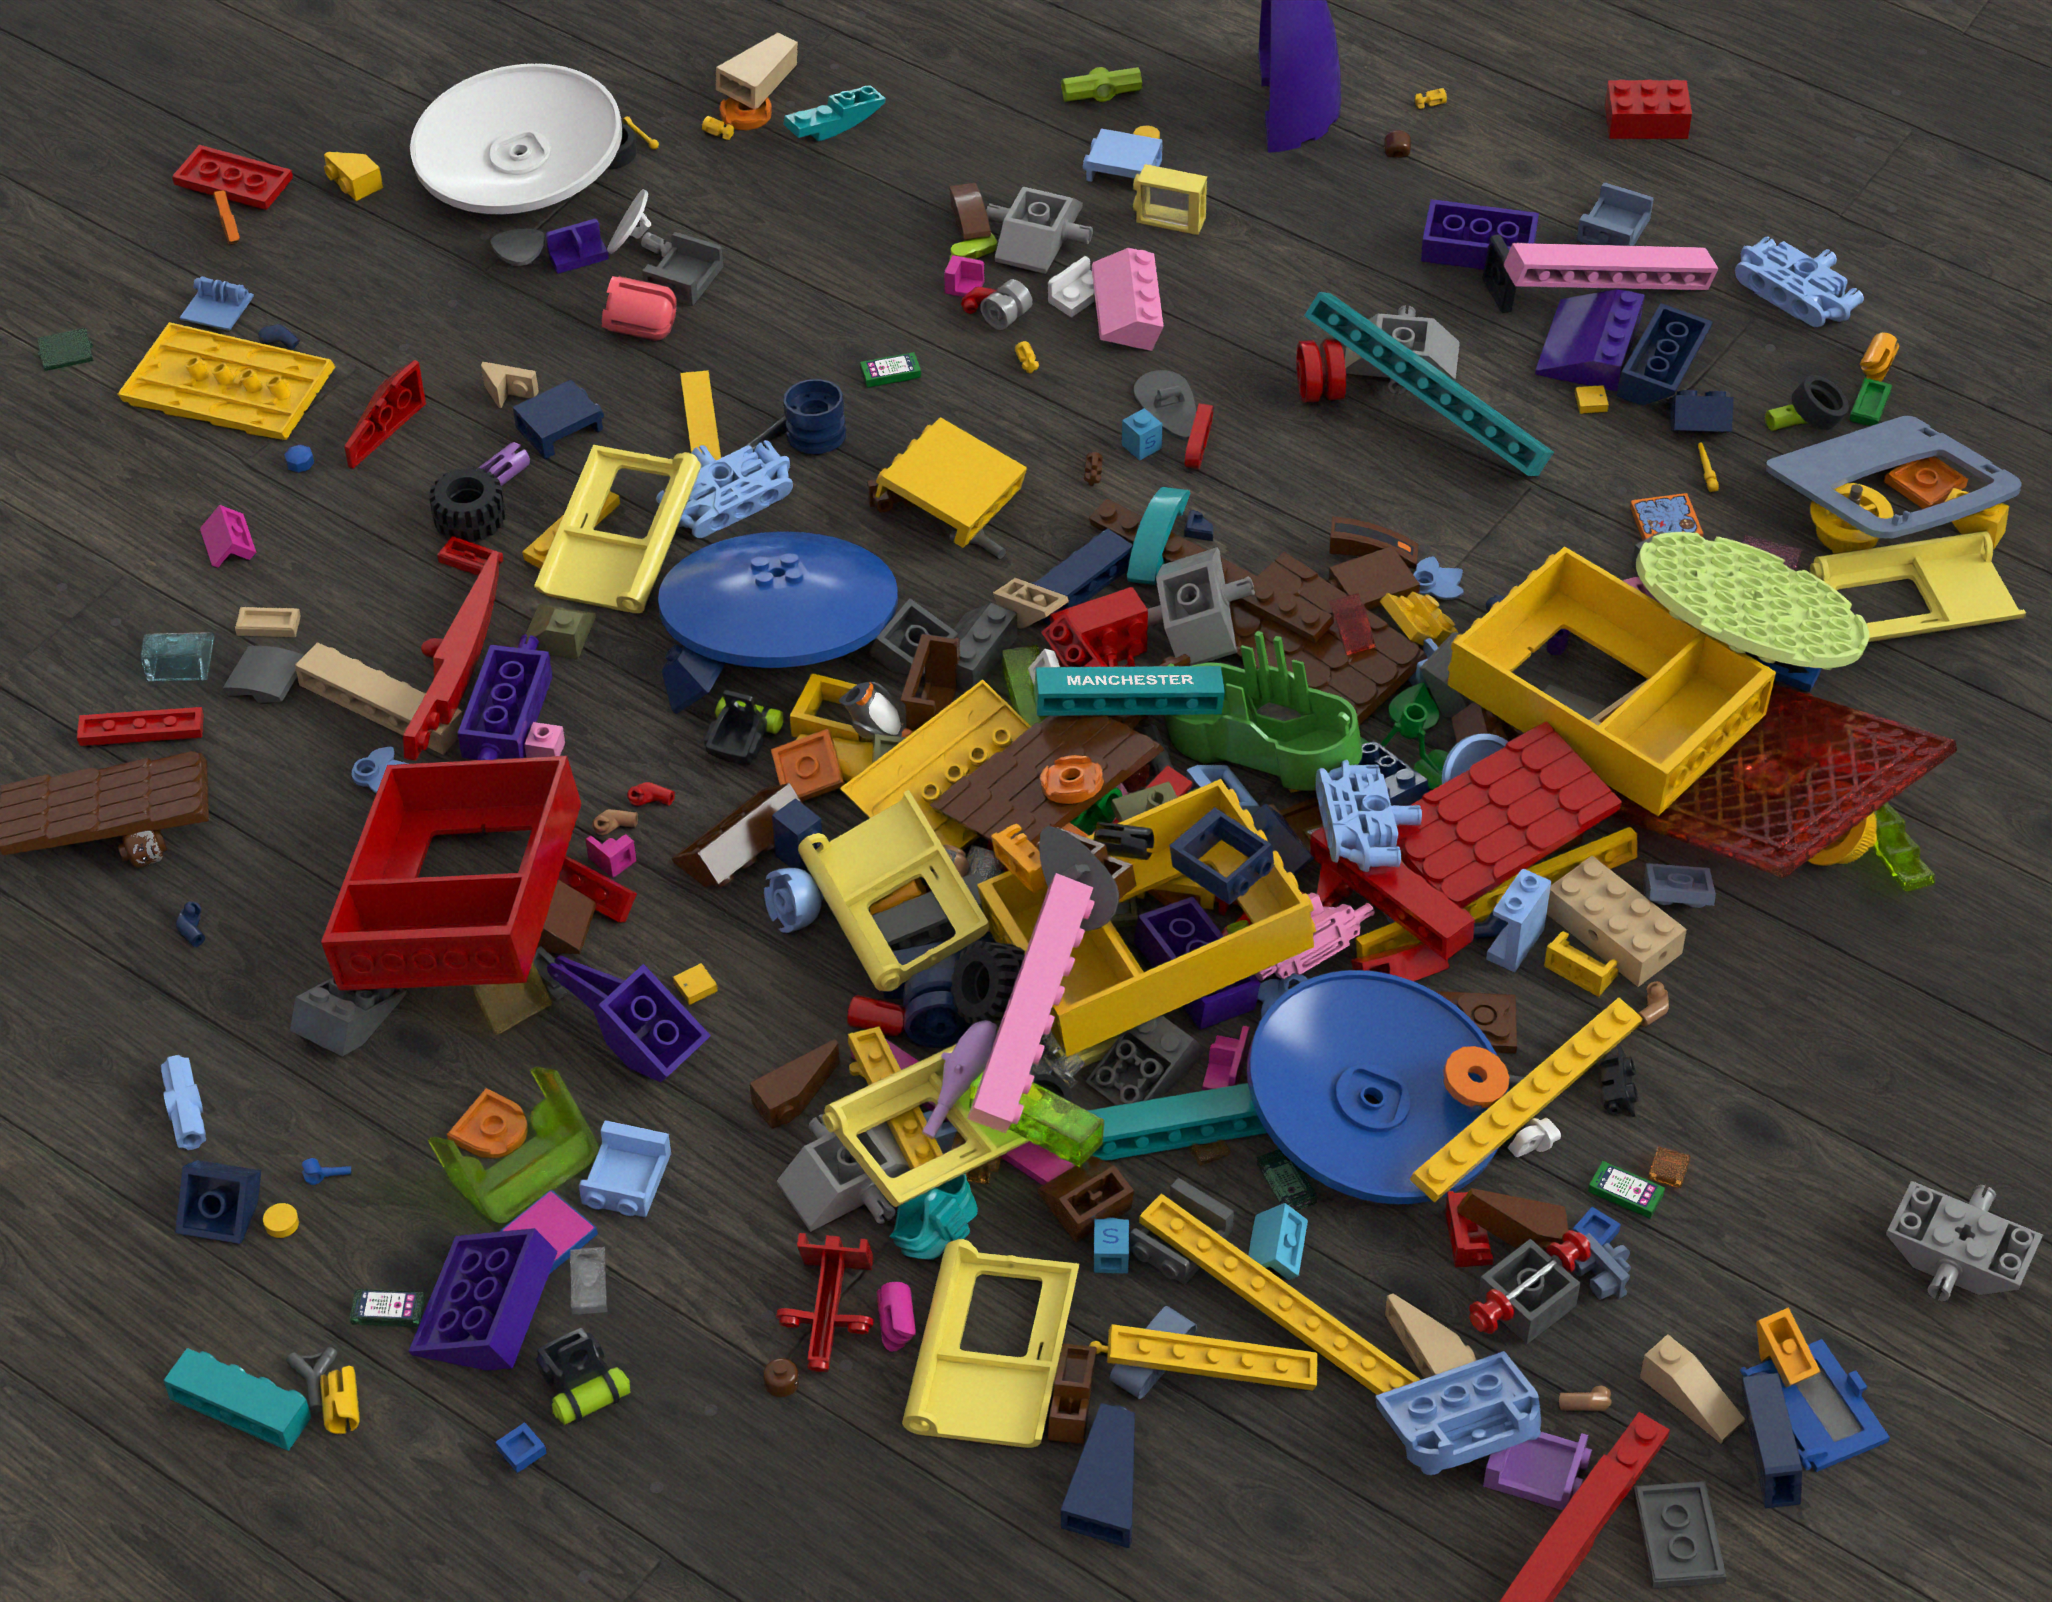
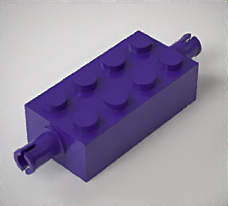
M527 634L522 635L518 648L498 645L489 646L457 733L462 758L475 760L524 758L526 753L525 741L533 722H537L553 677L549 652L536 650L539 641L533 635L529 636L527 644L525 643Z

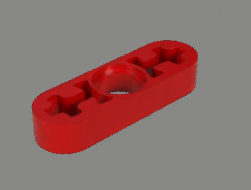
M1198 404L1186 448L1185 467L1200 469L1212 426L1214 405Z

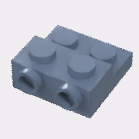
M1646 863L1643 890L1645 897L1649 901L1661 905H1671L1673 902L1683 903L1696 908H1701L1705 905L1714 906L1716 893L1710 868Z

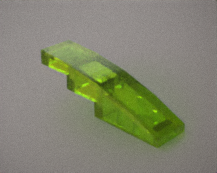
M1877 791L1865 793L1864 796L1867 803L1875 812V818H1877V840L1872 848L1889 873L1905 892L1935 885V874L1920 859V847L1905 832V820Z

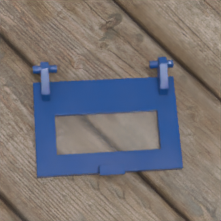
M1823 1339L1808 1344L1821 1371L1820 1373L1787 1388L1779 1375L1795 1442L1800 1448L1797 1450L1801 1464L1805 1470L1813 1467L1815 1472L1888 1443L1890 1439L1862 1397V1392L1867 1390L1865 1382L1856 1370L1848 1373L1847 1376ZM1772 1359L1749 1369H1746V1367L1740 1369L1743 1377H1748L1758 1372L1778 1373Z

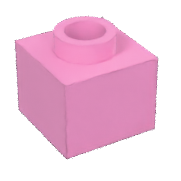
M533 722L524 744L526 758L560 756L565 745L563 726Z

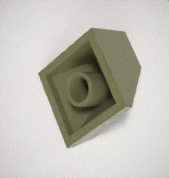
M539 604L526 632L527 640L525 643L527 644L529 636L533 635L539 641L536 650L549 652V655L578 659L593 626L596 614Z

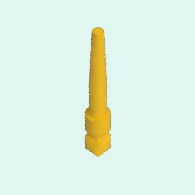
M1700 442L1698 443V449L1705 472L1704 479L1707 483V488L1709 492L1718 491L1719 484L1716 474L1711 468L1703 443Z

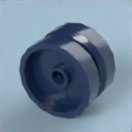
M933 968L923 970L912 975L905 983L903 989V1005L905 1008L904 1028L907 1036L915 1043L931 1048L951 1047L957 1044L963 1034L973 1025L966 1022L965 1018L960 1017L957 1013L958 1008L954 1007V996L951 994L953 981L951 980V975L954 973V969Z

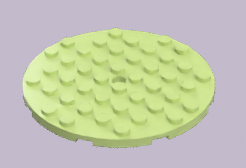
M1671 532L1653 536L1650 543L1645 542L1637 556L1636 570L1639 579L1647 590L1670 610L1669 614L1672 617L1684 620L1702 632L1728 644L1729 648L1735 652L1752 653L1767 663L1778 661L1797 666L1832 670V668L1846 666L1857 661L1863 655L1869 641V630L1864 618L1851 612L1852 604L1838 591L1808 571L1796 572L1783 564L1784 559L1753 546L1717 536L1714 541L1705 540L1698 533Z

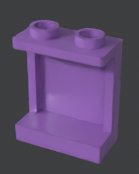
M1541 1432L1540 1436L1534 1440H1527L1503 1451L1492 1453L1486 1466L1483 1486L1564 1510L1583 1483V1479L1578 1478L1580 1469L1587 1471L1592 1449L1586 1448L1588 1435L1581 1433L1579 1442H1574Z

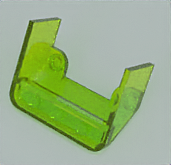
M536 1066L530 1070L546 1097L533 1108L530 1116L532 1127L537 1135L486 1171L476 1158L462 1156L454 1141L434 1136L428 1139L453 1185L491 1221L506 1223L512 1220L549 1190L556 1189L593 1163L598 1155L599 1147L597 1140L557 1070Z

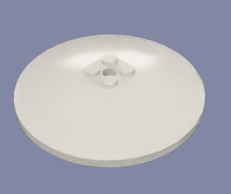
M520 64L500 67L463 80L441 94L429 105L414 128L410 144L411 159L415 173L422 185L433 196L453 207L484 214L527 212L565 200L593 183L607 169L619 149L622 139V122L617 103L612 94L600 82L587 74L571 68L549 64Z

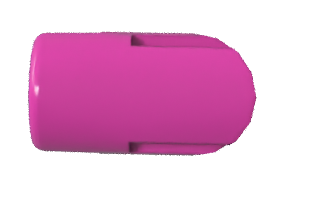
M889 1282L882 1285L881 1290L878 1289L877 1291L882 1342L887 1350L898 1351L916 1335L911 1290L907 1284Z

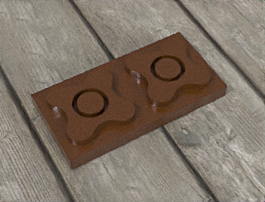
M1434 991L1452 1002L1470 1017L1489 1040L1495 1052L1516 1053V995Z

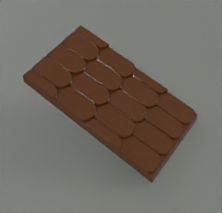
M1283 552L1276 558L1275 562H1272L1258 577L1333 616L1334 624L1317 643L1236 601H1230L1229 608L1237 653L1232 654L1243 662L1241 646L1253 648L1256 669H1259L1260 664L1254 634L1260 631L1263 632L1268 665L1278 668L1273 639L1276 636L1282 637L1287 671L1293 673V659L1304 662L1308 687L1334 694L1347 700L1357 713L1359 726L1416 672L1418 662L1428 658L1425 651L1421 650L1416 643L1391 628L1381 618L1348 598L1344 592L1319 577L1315 571L1286 552Z
M1107 715L1048 716L1040 724L1035 723L1002 752L991 756L968 777L964 775L932 802L930 806L938 813L991 843V835L996 832L1000 833L1013 824H1018L1022 830L1015 833L1011 839L1024 833L1027 839L1037 847L1036 844L1040 841V833L1043 828L1047 826L1055 828L1064 827L1163 752L1164 748L1147 735L1140 734L1130 729L1126 724L1119 723ZM1071 755L1086 756L1091 758L1093 763H1098L1101 766L1104 783L1101 790L1090 799L1079 803L1063 804L1049 800L1042 792L1040 775L1047 765L1048 768L1055 765L1054 761L1061 757Z
M189 751L152 761L148 757L99 770L87 768L54 777L46 774L1 785L0 852L2 855L143 831L209 821L207 760L202 753Z

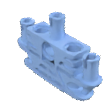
M1764 237L1752 247L1744 246L1740 253L1741 262L1735 268L1736 278L1742 285L1813 327L1824 325L1825 319L1837 322L1848 320L1850 318V311L1864 301L1863 294L1860 290L1856 292V288L1850 289L1845 294L1847 279L1830 269L1831 266L1836 264L1837 258L1834 252H1830L1829 249L1824 250L1813 259L1784 241L1776 246L1773 239L1769 240V237Z
M766 440L763 441L766 448L762 443H759L753 452L752 447L747 445L719 460L714 459L706 446H699L702 453L696 447L691 454L695 455L701 463V470L678 527H689L692 529L693 536L703 538L785 498L793 488V482L788 478V470L790 468L789 457H781L771 443ZM663 490L656 497V501L659 504L664 495Z
M1346 759L1341 762L1340 767L1330 770L1329 773L1324 768L1318 769L1316 773V794L1332 861L1338 863L1339 856L1357 863L1359 869L1365 872L1369 871L1370 866L1400 867L1401 850L1399 846H1396L1398 839L1396 825L1420 826L1422 820L1421 806H1391L1384 775L1380 774L1378 764L1349 765V761Z

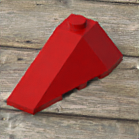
M414 360L398 369L378 386L344 446L349 468L354 469L426 405L418 361Z

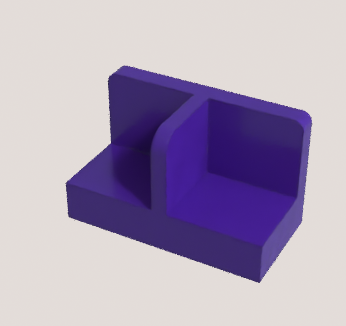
M597 219L546 233L549 259L557 274L609 259L608 250L600 236Z

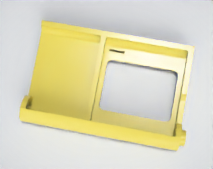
M593 445L534 587L536 590L554 598L630 613H642L701 470V463L697 457L691 453L684 452L676 454L673 459ZM622 468L670 477L649 532L643 539L594 530L618 470Z
M1987 531L1819 556L1810 565V573L1835 590L1903 579L1914 581L1931 613L1866 623L1869 630L1868 642L2021 619L2026 615L2024 609L2019 610L1991 562L1993 543Z
M909 790L903 793L904 796L898 803L829 842L824 834L817 833L807 836L798 847V852L872 983L879 991L895 990L900 984L909 980L912 975L932 967L977 941L987 933L990 927L987 918ZM820 842L821 845L815 850L812 844ZM922 877L929 885L955 929L956 934L951 939L928 950L925 954L911 962L901 965L870 914L869 907L874 902L914 879Z
M956 1044L826 1105L825 1114L822 1116L827 1130L835 1133L885 1198L895 1207L1066 1124L1067 1119L1064 1116L1058 1117L1032 1085L1027 1095L1023 1093L1021 1095L1019 1104L1024 1105L1018 1124L1011 1123L1006 1133L967 1119L983 1075L982 1073L973 1085L957 1100L946 1116L965 1139L966 1143L898 1177H889L860 1142L857 1135L925 1102L930 1101L937 1105L942 1089L944 1063L946 1062L942 1058L943 1052L952 1053Z

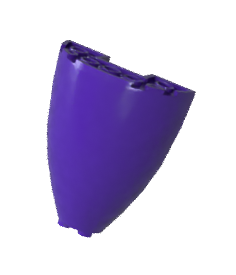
M1261 0L1258 45L1261 86H1270L1269 111H1265L1264 118L1268 153L1281 152L1299 148L1302 142L1309 139L1316 141L1328 132V127L1333 122L1337 121L1341 109L1340 61L1335 26L1327 0Z

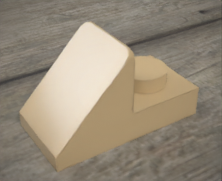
M482 362L484 386L499 408H502L508 395L525 398L537 396L539 390L536 371Z

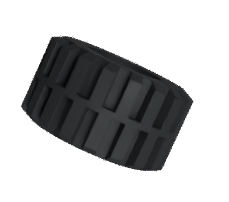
M466 467V469L462 470L457 468L454 469V472L444 473L443 478H437L434 481L435 485H432L430 488L429 500L434 526L440 535H445L446 539H450L453 536L468 542H475L477 539H486L487 535H494L497 532L496 528L502 527L503 520L506 518L502 486L498 478H494V474L491 472L485 473V470L481 468L477 470L473 469V467Z
M977 941L976 943L969 944L967 950H962L960 959L956 960L954 964V973L951 975V980H953L951 994L954 996V1007L958 1008L957 1013L960 1017L965 1018L966 1022L975 1024L987 1020L1000 1026L1025 956V951L1021 947H1016L1013 944Z

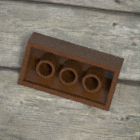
M790 783L761 789L671 859L674 864L704 887L712 885L722 887L734 879L733 873L739 868L745 869L755 863L758 853L762 850L764 852L769 851L775 847L772 815L796 798L800 802L801 800Z

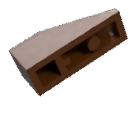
M833 1039L750 1082L752 1104L771 1129L791 1122L804 1111L840 1064L838 1042Z
M1471 1188L1457 1207L1459 1214L1516 1249L1531 1239L1546 1252L1547 1246L1553 1242L1560 1245L1563 1244L1562 1235L1568 1231L1565 1206Z

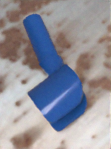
M315 1158L302 1162L304 1169L302 1174L305 1181L310 1185L320 1183L324 1177L351 1175V1166L321 1168L318 1160Z

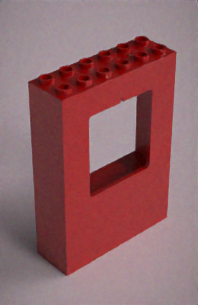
M567 756L387 765L321 941L338 990L527 982L581 807V800ZM484 828L486 832L532 830L518 873L418 878L430 842L435 835L482 833Z

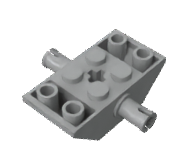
M1022 187L1011 208L989 203L986 209L988 221L1003 224L995 254V262L1046 274L1066 239L1084 242L1085 244H1089V241H1091L1093 228L1074 223L1083 207V203L1074 198Z
M1405 305L1399 308L1398 315L1378 313L1368 319L1454 381L1456 380L1460 342L1434 318L1415 317L1416 310L1409 306L1408 314H1406ZM1346 346V374L1390 378ZM1390 378L1388 387L1392 393H1396L1397 385H1399L1398 394L1406 391V388Z
M1218 547L1163 564L1156 576L1160 605L1148 609V627L1164 623V629L1175 658L1183 654L1188 655L1191 660L1190 666L1237 653L1229 605L1230 601L1255 594L1251 578L1248 576L1244 579L1225 584Z
M823 1114L819 1115L822 1124L816 1117L813 1118L809 1123V1129L817 1137V1140L805 1145L777 1180L778 1187L811 1232L864 1204L877 1223H885L881 1216L882 1214L889 1221L895 1214L893 1206L890 1205L835 1133L827 1130L823 1122ZM887 1122L857 1135L860 1142L889 1177L895 1178L910 1171L909 1165Z
M1913 1181L1910 1182L1886 1233L1913 1268L1934 1276L1932 1283L1928 1287V1293L1935 1299L1939 1289L1942 1288L1938 1299L1940 1301L1949 1299L1954 1285L1978 1295L2019 1290L2043 1234L1989 1213V1208L1996 1198V1193L1990 1187L1985 1196L1982 1197L1985 1185L1976 1186L1967 1204Z

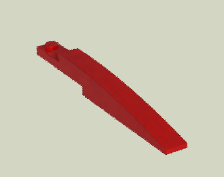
M492 551L433 657L434 680L403 734L404 759L416 761L422 749H427L430 734L433 730L436 731L438 729L439 723L449 725L467 689L480 656L493 611L499 577L497 551Z
M1638 1412L1608 1455L1603 1454L1500 1602L1554 1601L1592 1549L1596 1536L1666 1442L1670 1429Z

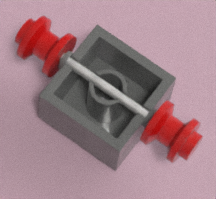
M1568 1230L1562 1235L1563 1244L1560 1245L1553 1242L1547 1246L1546 1252L1529 1239L1481 1276L1478 1301H1475L1469 1307V1319L1472 1325L1480 1332L1484 1331L1492 1334L1498 1329L1497 1320H1501L1520 1339L1528 1344L1576 1307L1580 1282L1570 1274L1575 1269L1574 1261L1585 1262L1591 1256V1245L1586 1236L1580 1232Z

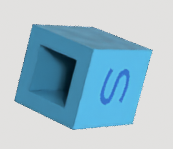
M1145 408L1123 419L1122 446L1139 461L1162 449V423Z
M1117 1218L1095 1219L1094 1273H1128L1129 1220Z

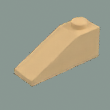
M1014 578L993 592L997 605L1017 613V628L1019 629L1029 627L1069 602L1068 597L1017 578Z
M1394 1293L1387 1296L1385 1316L1424 1379L1476 1361L1470 1346L1463 1344L1458 1334Z
M1668 1334L1644 1355L1640 1378L1719 1443L1722 1444L1745 1422V1418L1699 1360Z

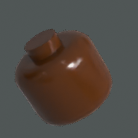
M1394 130L1388 133L1384 141L1385 154L1388 157H1407L1411 152V138L1409 134L1401 130Z
M777 1358L766 1365L763 1377L767 1392L776 1397H786L797 1390L799 1374L796 1365L791 1360Z

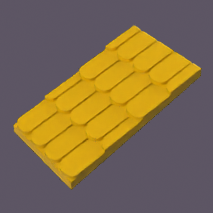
M169 322L118 392V396L123 402H128L131 406L160 410L167 415L208 421L215 426L245 430L247 434L287 440L304 415V411L306 412L316 397V393L320 391L328 379V375L334 370L335 365L331 359Z
M982 679L840 789L869 818L898 803L903 798V793L909 790L941 844L963 850L980 836L938 813L930 804L964 775L968 777L995 753L1006 749L1031 726Z

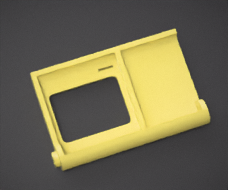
M957 1239L948 1242L945 1245L902 1421L903 1426L912 1433L925 1436L1033 1448L1040 1445L1079 1264L1023 1258L1013 1255L978 1253L972 1243L967 1240ZM985 1274L1038 1280L1043 1283L1029 1347L1025 1356L1012 1357L969 1352L960 1349L975 1281L979 1275Z

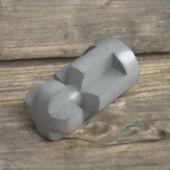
M647 232L641 241L642 247L656 254L662 251V257H665L672 248V243L666 242L663 244L664 239L650 232Z

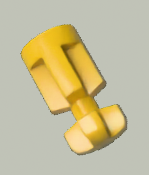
M1444 88L1427 91L1426 97H1423L1421 93L1416 94L1414 102L1417 109H1424L1425 103L1429 107L1445 104L1447 96Z
M707 116L702 123L703 131L717 137L722 133L723 139L730 140L734 135V127L730 124L724 127V122Z
M1028 342L1018 343L1015 346L1016 355L1019 361L1022 362V368L1031 374L1034 370L1038 369L1039 363L1035 361V354Z

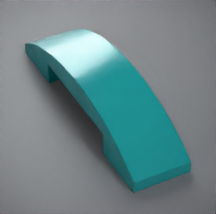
M1162 487L1151 499L1134 540L1127 573L1128 582L1156 585V576L1164 564L1162 553L1176 517L1183 515L1190 496L1189 490Z

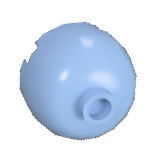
M782 868L774 870L767 875L766 879L771 878L770 886L764 888L765 904L771 920L774 921L778 917L784 925V928L779 929L781 932L790 933L803 929L818 917L823 895L809 873L798 868Z

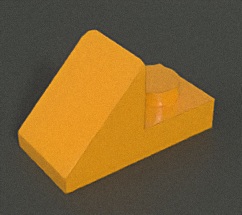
M1789 1307L1756 1322L1760 1358L1762 1361L1768 1358L1772 1359L1786 1388L1821 1372Z

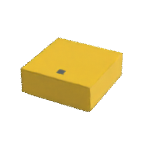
M1604 385L1575 388V398L1580 414L1608 412L1609 404Z
M702 963L673 976L674 985L689 1005L718 991L716 982Z

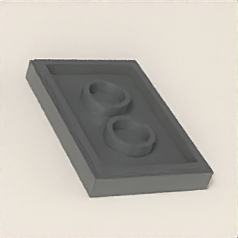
M1706 1482L1634 1486L1633 1497L1652 1588L1725 1583L1726 1572Z

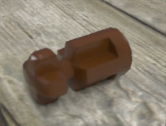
M1091 452L1086 455L1085 472L1087 473L1084 474V480L1090 486H1094V483H1100L1101 475L1098 474L1102 473L1103 457L1097 452Z

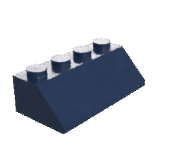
M1660 303L1621 373L1616 396L1643 406L1675 395L1710 331L1713 321Z

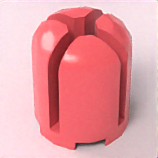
M612 276L607 289L609 295L606 310L603 309L602 327L608 329V331L653 341L666 338L672 329L676 315L677 300L674 292L666 286L621 276Z

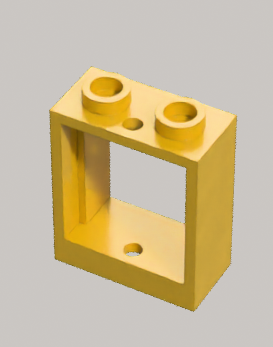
M812 673L790 714L791 736L796 738L800 734L809 736L813 733L829 729L832 737L870 742L871 740L861 737L852 725L815 716L823 700L841 704L839 699L857 684Z

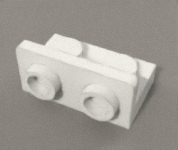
M1086 256L1071 264L1070 267L1052 277L1048 282V303L1070 317L1075 316L1095 302L1090 259Z

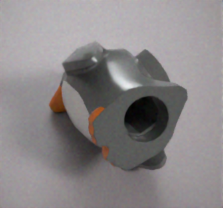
M876 682L860 683L839 699V702L850 713L855 731L867 740H873L875 734L906 738L913 733L912 730L902 726L890 693Z

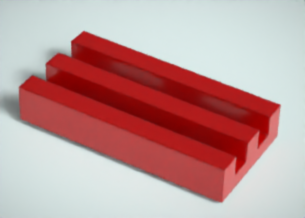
M452 536L437 554L438 562L479 576L494 550ZM498 552L499 564L504 561L503 553Z

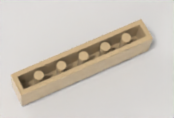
M318 642L295 664L300 686L401 735L404 734L426 694L412 688L406 682H400L391 678L383 671L370 668L361 661L349 658L339 653L336 649L328 648ZM457 708L449 725L439 723L438 729L432 731L428 748L444 755L458 740L457 733L463 719L461 710Z

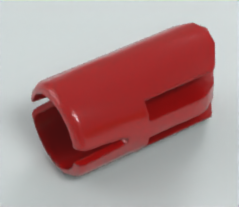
M856 995L851 1000L847 1022L851 1027L864 1030L880 1027L883 1034L897 1036L905 1030V1008L898 1004Z

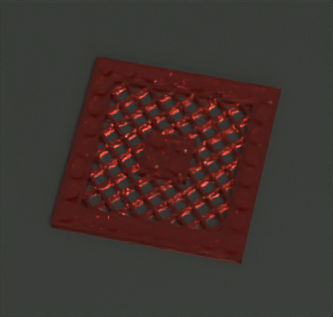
M1773 684L1766 715L1659 816L1615 789L1612 793L1622 801L1620 809L1611 816L1784 878L1957 752L1956 741Z

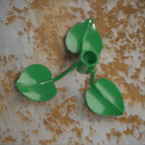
M1422 682L1402 691L1391 701L1388 714L1395 724L1380 745L1385 747L1397 732H1400L1407 739L1418 737L1419 755L1422 759L1415 763L1413 769L1428 779L1429 790H1433L1442 785L1443 766L1449 753L1440 749L1432 750L1428 755L1425 752V731L1437 724L1439 711L1429 695L1425 683ZM1361 737L1362 745L1365 743H1369L1367 740Z

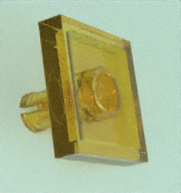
M532 962L526 983L470 985L492 1033L496 1035L552 1004L534 962Z

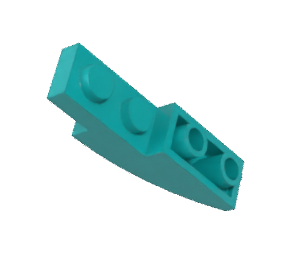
M871 85L850 91H842L828 96L827 105L785 115L783 125L798 138L811 135L817 141L825 140L856 126L868 118L885 103L886 98Z

